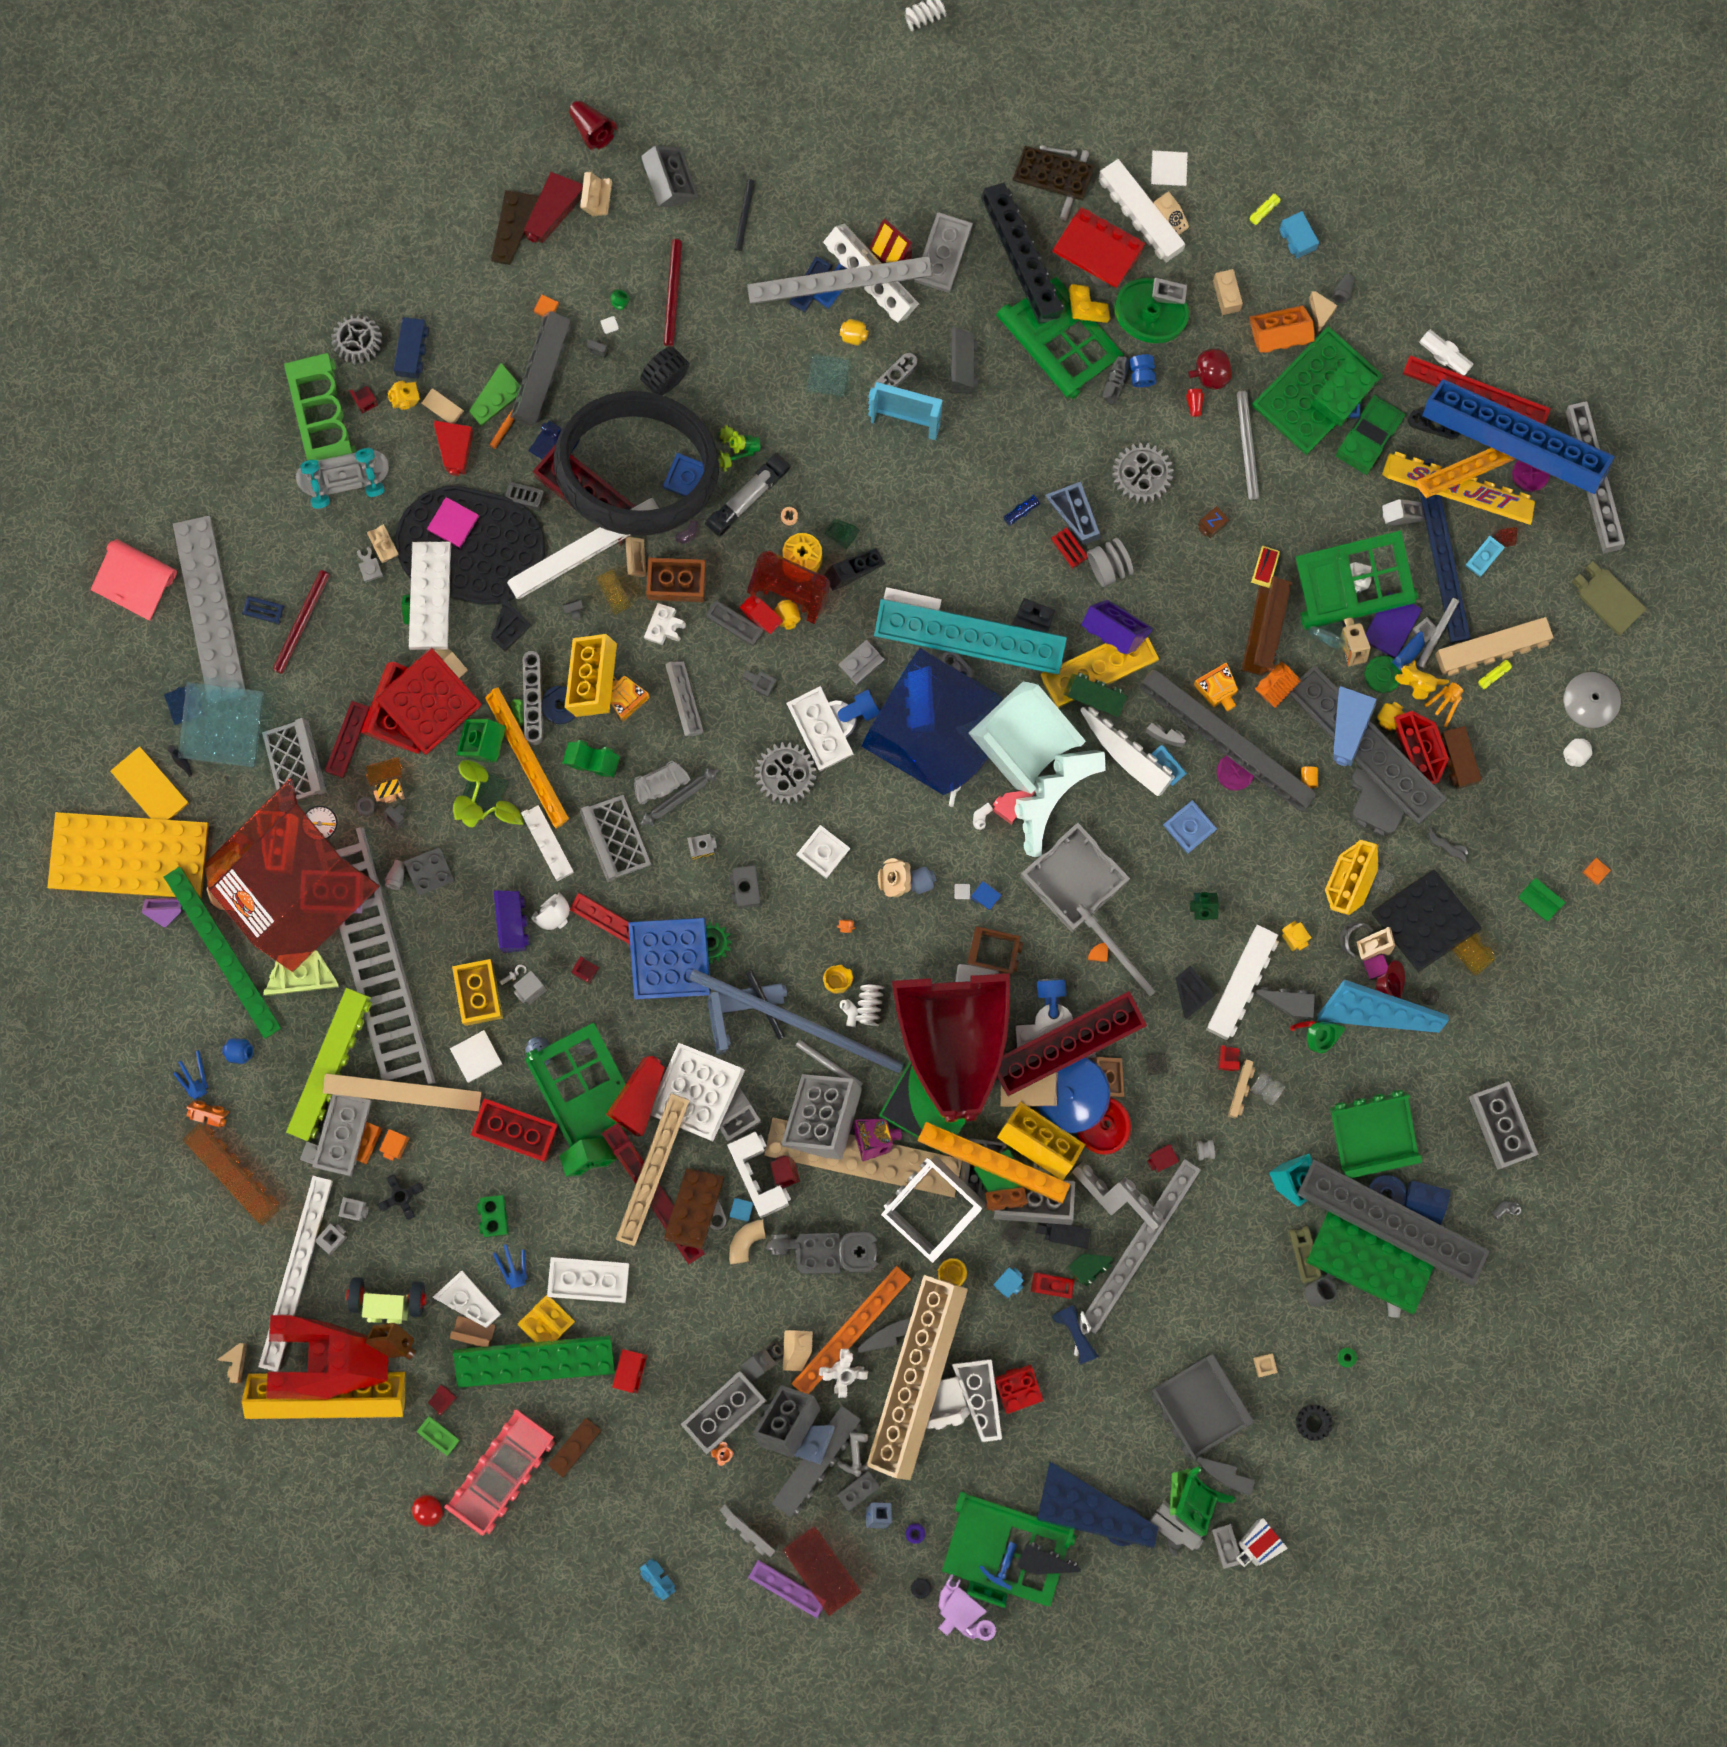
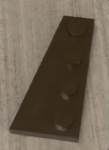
M505 190L491 257L492 262L511 264L525 235L524 229L537 203L538 195Z

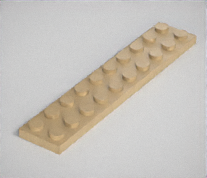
M772 1118L764 1156L771 1158L785 1155L792 1158L795 1163L898 1186L904 1185L905 1187L910 1183L908 1178L915 1171L919 1173L922 1170L920 1165L927 1158L931 1160L936 1155L958 1177L962 1160L955 1157L896 1144L892 1145L890 1153L862 1162L856 1137L850 1134L842 1160L823 1158L782 1146L781 1143L788 1121L778 1118ZM933 1167L913 1188L953 1198L956 1189Z

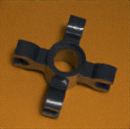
M394 1174L387 1177L386 1179L393 1191L391 1198L377 1204L380 1211L384 1212L394 1205L401 1206L407 1220L416 1217L409 1202L412 1196L424 1191L422 1184L417 1183L405 1190L400 1187ZM404 1192L405 1200L401 1203L397 1202V1194Z

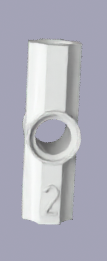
M1431 329L1419 342L1434 354V358L1440 364L1448 365L1458 374L1465 376L1474 365L1459 352L1455 344L1450 341H1444Z

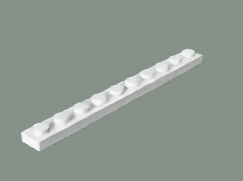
M316 1176L312 1177L273 1315L295 1316L316 1243L315 1240L318 1236L333 1183L331 1180ZM268 1332L259 1367L279 1372L287 1342H269Z

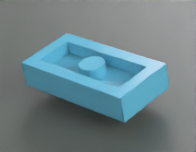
M1489 536L1465 566L1481 577L1505 547Z

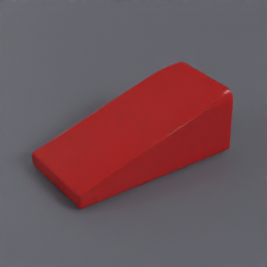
M1033 1273L1031 1292L1072 1299L1075 1279Z

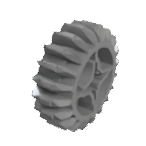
M351 314V319L343 318L344 323L338 321L339 328L334 327L335 334H332L331 337L334 340L332 341V345L335 347L334 351L339 353V358L345 357L347 363L352 360V363L356 364L357 360H359L360 364H363L364 358L370 362V355L376 357L374 350L380 351L378 345L382 344L380 339L382 333L379 332L380 328L378 325H375L374 320L369 321L368 316L362 319L361 314H358L357 318H355ZM354 327H363L366 329L356 330ZM349 330V336L345 338V341L343 342V337L345 333ZM353 334H355L356 337L359 338L360 345L357 341H355V337ZM371 336L370 343L367 347H364V343ZM348 348H358L360 351H350Z

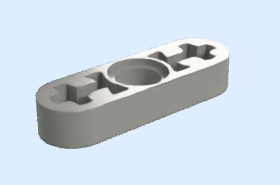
M912 353L904 354L876 382L886 384L888 379L889 383L887 385L897 387L916 369V356ZM912 359V366L908 364L903 371L902 367L905 365V360L909 361ZM893 371H898L901 377L894 380L890 374Z

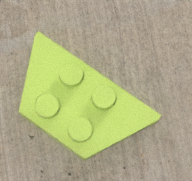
M317 950L280 954L269 977L270 980L267 988L264 990V995L338 988L339 984Z

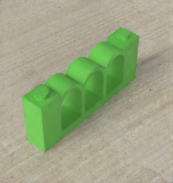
M325 353L285 363L284 366L307 461H319L356 453V447L351 445L349 433L341 422L344 416L343 409L335 398L338 388L333 378L335 376L334 370L337 369L334 358L331 359L329 354ZM323 379L331 382L330 390L327 393L302 400L299 385ZM324 404H333L337 407L336 414L332 418L308 424L305 409ZM331 428H338L343 431L339 442L314 449L311 433Z

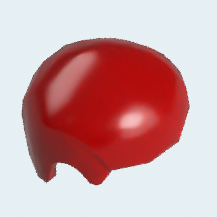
M432 1495L420 1496L414 1501L412 1506L413 1518L424 1527H433L440 1522L443 1516L441 1503Z

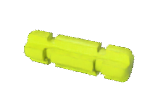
M1273 194L1269 200L1257 209V212L1250 216V221L1257 225L1261 219L1280 203V198Z
M1508 660L1503 661L1499 666L1490 671L1486 677L1481 678L1478 684L1482 689H1486L1491 683L1504 675V672L1509 671L1512 665Z

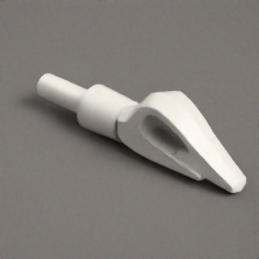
M1081 1311L1079 1326L1082 1333L1087 1334L1090 1332L1091 1327L1084 1312ZM1084 1322L1087 1325V1329L1083 1328ZM1075 1346L1074 1355L1079 1356L1078 1349Z

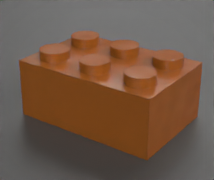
M648 558L646 591L648 600L705 601V560Z

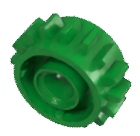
M709 922L708 926H706L707 940L714 939L716 941L714 947H708L709 961L713 965L714 960L720 963L721 957L727 958L725 952L731 951L727 946L732 944V941L727 940L730 937V933H724L725 927L720 929L719 923L712 926V923Z

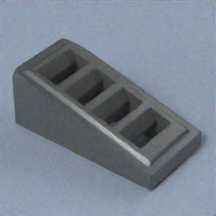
M510 482L505 497L510 498L513 502L522 504L524 507L540 511L546 494L543 490ZM513 488L517 489L514 498L510 497ZM520 490H522V497L521 499H518ZM528 492L530 493L528 501H525V497ZM534 495H537V497H536V499H535V502H534V503L531 502L532 499H533V496H534Z

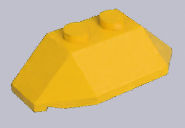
M1359 840L1355 845L1339 855L1325 888L1332 911L1350 915L1364 905L1378 871L1377 844Z

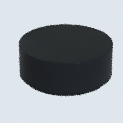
M918 1578L911 1584V1592L914 1597L924 1599L930 1594L931 1587L926 1579Z

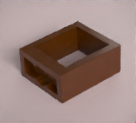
M976 926L967 965L992 970L1000 974L1009 973L1012 976L1013 971L1017 972L1019 961L1016 960L1017 953L1022 951L1023 942H1020L1021 936ZM981 935L1014 942L1008 969L976 962Z

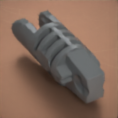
M1117 357L1105 384L1102 397L1107 399V402L1111 405H1114L1117 401L1127 376L1130 360L1127 357Z

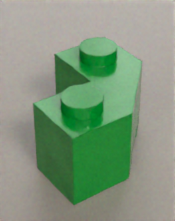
M582 740L568 742L562 764L576 770L594 772L598 776L614 778L620 756L613 753V749L608 747L594 749L587 746L588 743Z

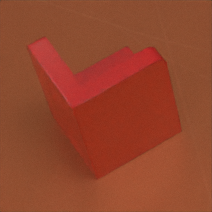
M1225 1045L1220 1046L1218 1070L1236 1072L1239 1070L1238 1048L1225 1047Z

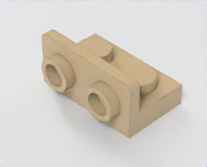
M586 172L580 208L591 216L607 215L612 180L609 178L600 179L592 172Z

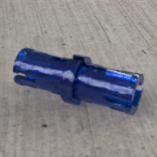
M1032 495L1023 503H1018L1016 508L1003 516L1005 522L1011 526L1022 517L1025 518L1028 515L1027 513L1040 505L1039 500L1035 495Z

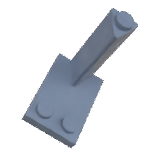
M780 983L761 986L769 1003L774 1005L784 1003V996H787L785 985ZM753 988L742 989V991L756 996ZM712 992L709 994L707 1002L716 1055L725 1054L728 1046H730L729 1034H725L722 1013L751 1009L752 1007L721 993Z

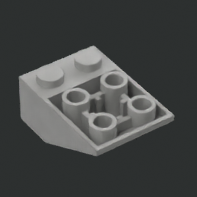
M739 1086L719 1127L728 1143L761 1123V1120Z

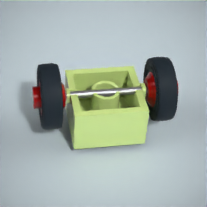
M353 1277L349 1289H347L346 1299L349 1312L360 1313L363 1307L362 1317L367 1318V1322L382 1323V1319H387V1323L402 1324V1320L407 1321L408 1305L410 1316H422L427 1302V1294H425L424 1282L414 1281L409 1295L406 1296L368 1294V1292H365L364 1279Z

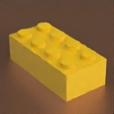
M607 634L573 638L565 708L576 717L610 712L617 643Z
M1019 1102L997 1137L1062 1181L1074 1166L1085 1146L1083 1142L1022 1102Z

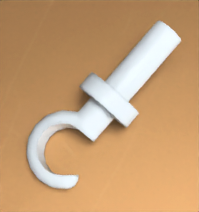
M517 965L515 972L512 973L510 971L509 976L499 981L500 984L503 985L511 979L513 981L516 980V976L519 975L518 968L523 967L524 973H526V967L524 965Z

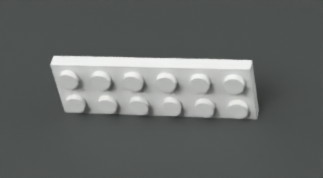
M412 542L410 650H429L431 647L433 649H448L450 542Z

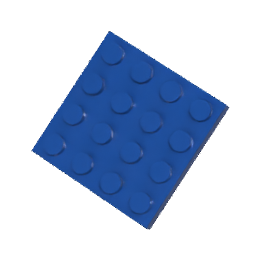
M705 917L628 923L634 999L705 996L711 993L710 988L689 979L693 969L710 976Z

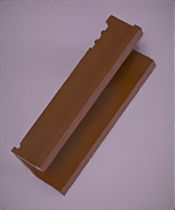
M1273 576L1269 588L1259 585L1241 669L1242 672L1262 676L1275 669V664H1273L1275 662L1274 657L1277 655L1275 651L1278 650L1290 593L1289 586L1293 582Z

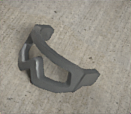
M1353 922L1346 924L1339 933V944L1342 950L1352 958H1355L1356 955L1349 948V936L1358 927H1364L1369 932H1373L1374 929L1367 923Z

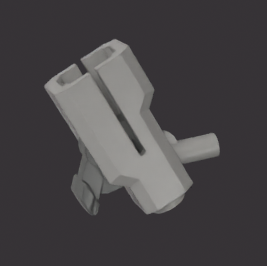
M1163 1501L1157 1512L1172 1522L1173 1525L1157 1513H1154L1149 1522L1156 1525L1158 1531L1167 1539L1168 1552L1173 1556H1177L1176 1549L1180 1548L1183 1544L1191 1550L1194 1548L1197 1550L1204 1541L1201 1539L1203 1536H1199L1176 1515H1170V1504Z

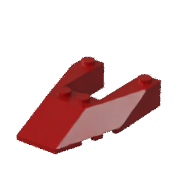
M270 1315L269 1342H309L308 1372H267L266 1399L327 1400L336 1395L351 1393L353 1390L385 1383L388 1381V1356L366 1344L368 1336L332 1323L292 1315Z

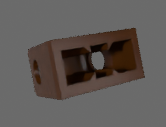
M396 1323L374 1325L365 1342L390 1358L405 1357L410 1360L416 1353V1350L411 1347L414 1338Z

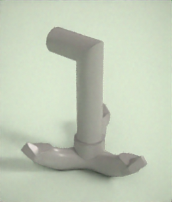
M850 1433L852 1466L840 1460L838 1461L840 1468L854 1474L856 1477H859L861 1473L866 1472L870 1468L867 1467V1462L864 1465L860 1463L858 1442H867V1434Z

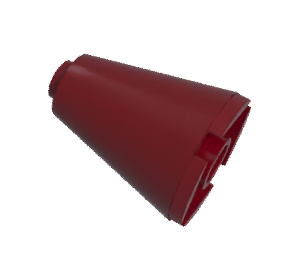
M581 100L571 104L569 114L585 145L590 150H593V148L600 150L607 146L614 138V129L617 131L616 123Z

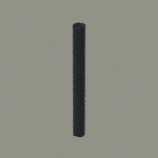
M748 179L746 184L735 251H742L755 182L752 179Z
M753 970L746 971L745 973L756 996L767 1001ZM766 1014L778 1040L783 1039L785 1035L777 1019Z

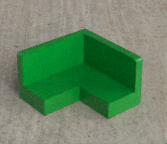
M605 1138L581 1139L559 1156L566 1177L581 1176L591 1168L607 1167L618 1159Z

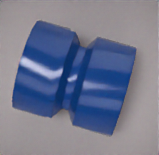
M1152 355L1132 357L1130 359V368L1134 372L1131 375L1132 385L1140 388L1156 384V372L1152 371L1155 368L1154 357Z

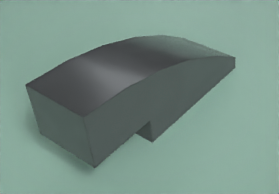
M911 1318L896 1322L876 1332L858 1348V1352L896 1346V1337L906 1336Z
M1196 1457V1462L1214 1479L1235 1491L1251 1496L1254 1480L1235 1475L1237 1467Z

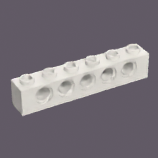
M846 224L836 226L823 242L829 252L834 254L847 269L882 264ZM899 281L864 287L897 323L906 320L919 305Z

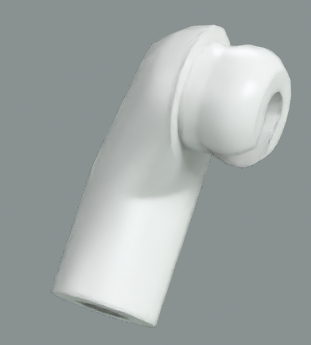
M986 803L974 812L973 825L976 829L982 830L985 828V816L993 811L989 803Z
M842 1000L840 1008L848 1016L846 1026L856 1027L857 1007L850 1000Z

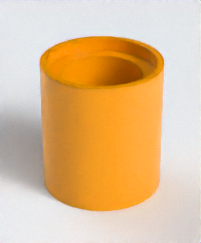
M1302 767L1301 782L1311 789L1318 788V768Z

